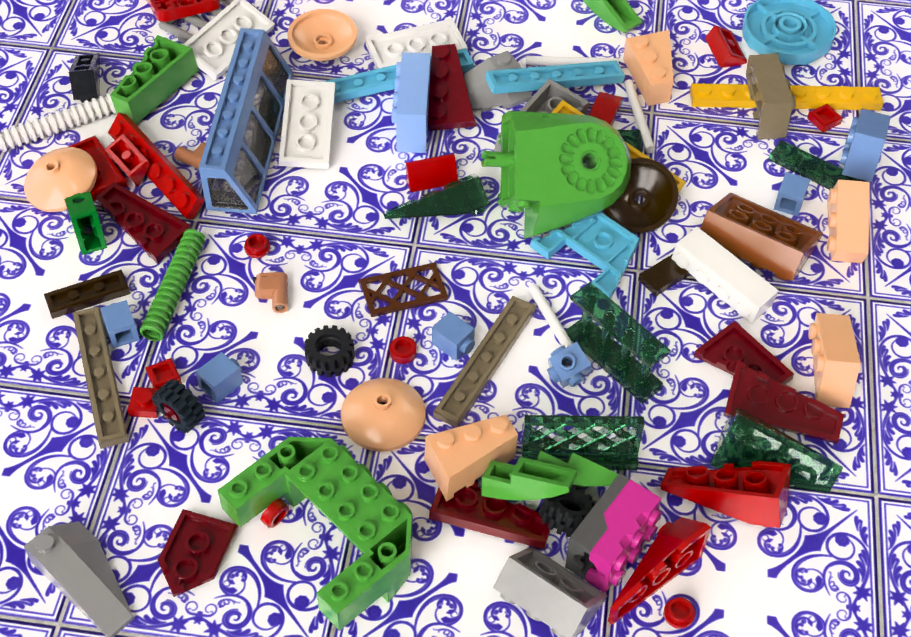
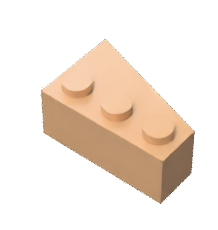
M666 30L626 38L623 61L647 106L670 102L674 82L670 31Z
M816 313L815 322L810 323L808 337L812 339L811 353L813 355L815 400L829 407L850 408L861 365L850 316Z

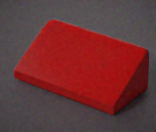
M714 26L706 35L705 40L719 67H731L747 63V59L732 31Z
M122 134L104 150L134 184L138 186L151 163Z
M448 154L406 162V181L410 192L457 184L458 175L455 155Z

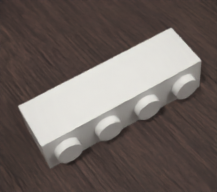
M695 227L676 244L671 259L679 267L689 271L699 283L709 288L719 299L735 309L740 316L753 323L772 306L779 290L700 228Z

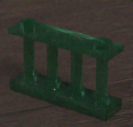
M589 282L570 296V300L581 308L583 312L582 319L566 329V333L573 343L577 342L586 355L640 403H645L662 390L663 382L652 374L651 371L652 367L669 355L671 350L592 282ZM592 320L596 321L602 327V329L599 326H597ZM612 336H613L618 342H620V343L622 344V346H620L615 340H613V339H612ZM631 354L635 355L642 363L636 360Z

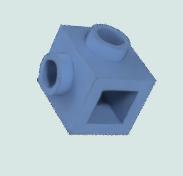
M575 342L567 348L561 346L555 349L550 354L551 357L548 358L550 368L546 369L554 383L560 382L561 386L565 388L568 385L574 387L584 381V376L592 371V364L579 344Z

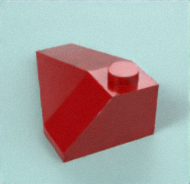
M755 461L751 462L752 467L734 468L733 463L724 464V468L708 470L705 466L668 468L660 487L665 492L745 523L780 528L787 509L791 464Z
M680 517L674 523L667 522L664 524L612 604L608 622L611 625L616 623L698 561L703 555L711 527L707 523Z

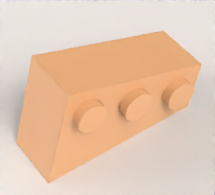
M838 179L834 188L829 190L827 199V225L829 228L827 251H830L831 261L862 264L868 255L870 182Z
M505 414L427 435L424 460L446 502L452 499L454 493L465 486L467 488L472 486L475 480L484 474L491 460L507 463L514 459L518 433Z

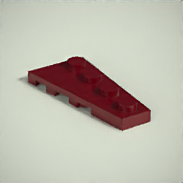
M456 45L432 46L428 111L429 130L477 127Z
M114 182L96 197L98 205L157 264L180 243L184 231L191 229L190 224Z
M737 360L724 412L725 416L834 444L838 443L844 414L811 397L808 398L796 392V389L783 385L771 379L765 373L757 372L746 366L747 364Z
M477 482L469 488L465 486L454 493V497L447 502L440 488H438L429 511V519L545 550L551 530L548 528L549 523L544 524L542 522L539 512L520 503L514 505L503 499L482 496V489L478 487L479 483Z

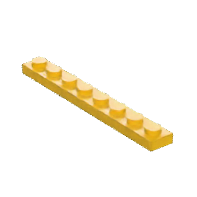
M691 83L690 97L692 107L756 108L755 101L750 100L748 84ZM790 85L791 95H794L796 99L795 109H817L828 104L834 110L865 109L881 111L883 106L880 87Z

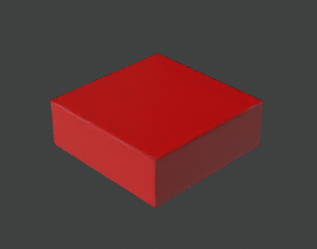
M825 104L810 111L807 119L821 132H826L840 125L843 117L828 104Z
M172 358L145 367L153 388L160 389L170 379H173V381L177 380L179 384L182 383Z

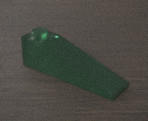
M473 173L444 185V190L430 191L421 196V199L417 201L413 199L384 211L383 215L385 219L468 213L474 216L486 211L485 206L490 205L479 176Z
M737 407L734 408L725 424L710 461V465L718 469L724 468V464L733 463L734 468L752 467L751 462L755 461L791 464L789 485L827 493L830 492L843 469V466Z

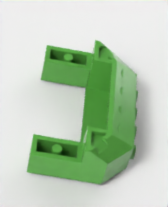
M288 437L217 490L222 509L240 528L280 497H283L293 508L307 498L361 551V557L316 592L319 610L339 631L381 596L387 602L393 599L411 574L412 512L404 502L399 503L392 497L391 491L384 483H378L364 464H358L352 458L349 450L344 445L339 446L332 438Z

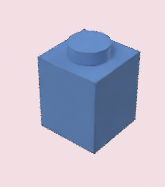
M786 172L777 195L774 210L798 217L810 179Z
M127 300L100 308L113 349L140 340Z
M450 311L432 327V344L455 361L459 360L464 354H469L475 346V328Z
M222 352L195 371L199 388L216 403H219L243 384L240 364L234 358L229 359Z

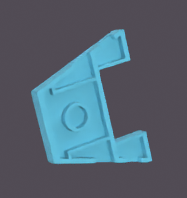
M599 211L573 222L571 227L563 230L555 229L550 231L549 236L541 239L539 236L533 238L530 247L546 259H549L563 246L567 245L603 270L591 282L590 290L609 302L639 245L640 238Z

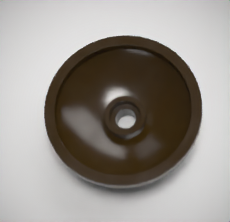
M648 158L631 159L630 179L624 193L612 205L604 209L606 216L631 233H649L666 224L674 214L678 203V187L672 173L661 163ZM638 196H642L645 198V201L639 204L635 199Z

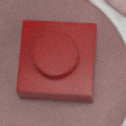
M133 387L128 406L129 416L158 418L159 412L156 409L157 406L153 403L152 396L159 388Z

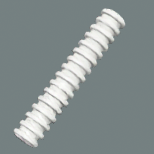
M106 93L105 97L102 95L98 96L99 99L91 98L90 102L86 100L84 104L77 103L76 107L71 105L70 109L62 108L61 112L56 110L55 114L48 113L46 117L42 115L40 116L41 119L33 118L32 122L27 120L26 124L18 123L17 127L12 125L11 129L4 128L3 132H0L1 150L6 152L7 148L15 149L16 145L20 147L24 142L29 144L30 140L35 142L39 137L43 139L44 135L52 136L53 132L58 134L59 130L66 131L68 127L70 129L74 128L73 125L81 126L82 122L87 124L88 120L95 121L96 117L101 119L102 115L109 116L111 112L115 114L116 111L110 93Z

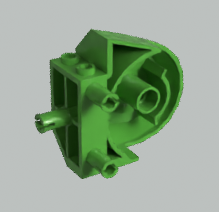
M508 111L502 115L501 133L498 138H501L498 140L501 152L483 150L481 154V159H484V161H481L482 167H501L500 193L497 198H500L497 200L500 207H508L509 212H524L525 209L524 239L566 226L606 209L624 193L631 174L632 160L629 149L619 131L606 121L588 115ZM583 160H585L587 167L584 166Z

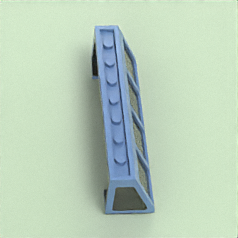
M240 28L199 165L207 210L257 214L284 111L287 79L292 80L293 71L265 30Z

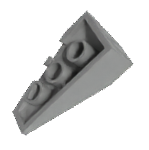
M509 51L487 58L463 75L473 110L481 109V112L489 111L490 107L497 106L507 109L531 99L530 91L492 94L485 80L487 71L521 68L519 62Z
M79 521L48 526L24 545L31 563L106 637L116 636L134 620L99 540Z

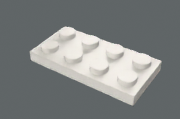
M234 0L183 45L193 49L197 67L216 81L229 68L240 28L261 29L269 34L274 29L275 23L246 0Z
M452 18L365 38L366 47L377 69L401 62L402 52L431 53L432 56V46L455 44L457 50L466 48L468 51V47Z
M287 79L279 166L329 169L335 98L334 82Z

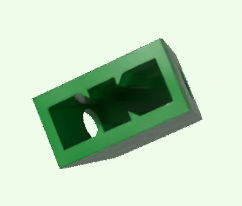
M90 192L77 193L66 197L64 200L81 254L85 255L106 249L107 244ZM92 226L93 231L85 234L83 227Z

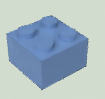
M861 109L859 117H853L840 160V164L844 165L842 175L872 182L886 141L891 116Z

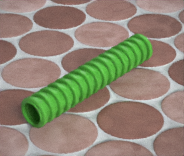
M195 229L184 231L183 237L174 253L175 255H173L172 261L154 297L155 299H153L149 312H147L143 325L140 328L141 335L148 340L160 341L163 339L164 333L175 312V307L179 303L178 301L206 242V237L200 231Z

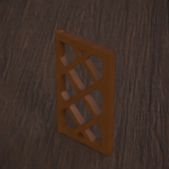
M436 262L358 280L371 317L448 300V295ZM432 270L433 273L430 279L418 275V272ZM404 275L408 277L403 285L391 281L392 278ZM413 279L426 284L420 293L408 288ZM373 282L382 283L376 291L367 288L366 284ZM387 285L399 290L393 299L381 294ZM430 287L438 289L440 294L428 297L425 295ZM403 293L416 298L415 300L403 303L398 301ZM379 299L389 305L375 309L373 304Z

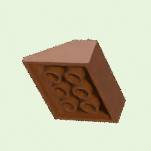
M731 192L707 210L700 228L738 259L742 258L749 261L757 269H767L781 280L791 281L800 273L823 235L818 230Z

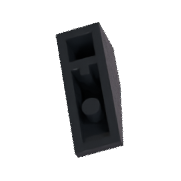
M99 53L75 56L69 70L73 100H80V102L84 103L86 100L90 102L91 98H98L100 93Z

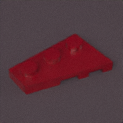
M736 321L700 346L694 353V357L731 375H734L736 363L739 360L747 364L746 366L757 372L761 371L783 385L789 383L794 376L791 370Z

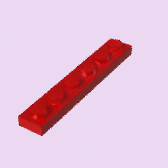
M118 112L108 134L114 140L124 134L151 163L146 172L148 178L186 219L193 220L205 198L127 114Z

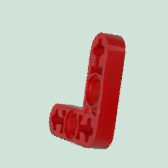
M146 0L156 19L161 22L214 11L221 6L220 0Z

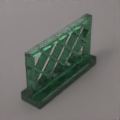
M525 415L523 438L521 439V457L535 460L539 451H543L567 462L570 453H575L609 470L637 471L638 452L644 429V417ZM532 426H544V427L541 428V429H539V430H537V429L533 428ZM573 426V428L569 430H566L563 427ZM594 427H604L598 431L593 429ZM624 427H634L628 431L622 429ZM553 432L557 434V436L553 438L547 436ZM581 433H585L587 435L583 438L577 437V435ZM612 433L617 435L611 439L606 437Z

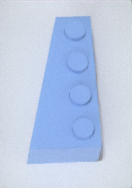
M402 52L401 62H397L396 76L398 77H395V92L393 95V107L397 108H392V123H396L397 152L426 153L431 53Z

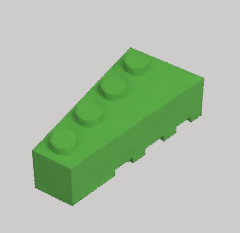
M157 35L154 39L155 44L153 47H148L144 51L145 57L142 61L136 62L133 65L131 75H126L110 96L116 113L127 114L137 124L199 71L192 48Z

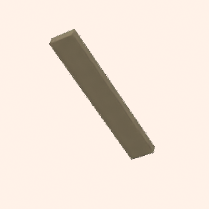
M515 296L511 297L433 411L434 418L455 428L460 427L535 314V305Z
M100 306L72 312L100 449L129 442Z

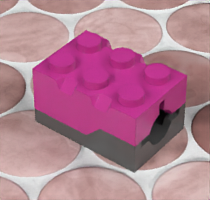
M619 473L570 536L565 568L604 593H607L612 584L618 586L626 573L623 569L624 566L628 563L634 564L642 551V548L639 547L644 541L649 543L657 532L658 527L655 525L662 514L659 511L661 498Z

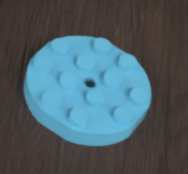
M758 0L747 8L742 25V35L749 48L758 54L777 53L780 63L787 65H808L830 51L836 34V23L833 16L814 0Z

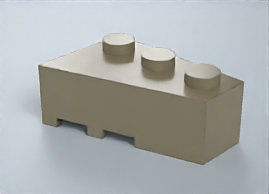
M777 53L749 55L746 79L750 100L755 101L757 111H753V119L759 120V127L756 132L757 140L786 138L791 112L796 107V99L794 95H791L790 81L785 77L784 63H780Z

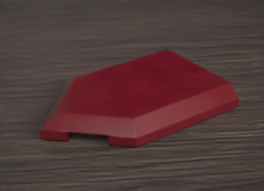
M182 509L158 558V563L173 597L215 579L236 534L237 524Z

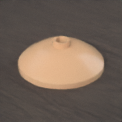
M332 9L311 10L301 14L290 24L287 33L288 42L292 50L301 57L313 61H329L345 55L354 47L357 41V27L349 16L340 11Z
M64 147L52 150L41 156L31 166L24 182L25 195L29 202L39 210L45 212L66 210L67 206L64 200L66 197L77 193L91 192L97 179L96 163L86 151L79 148Z
M376 378L359 384L349 392L341 408V422L346 435L355 444L371 451L387 452L405 447L418 437L425 424L426 411L420 394L409 384L392 378Z

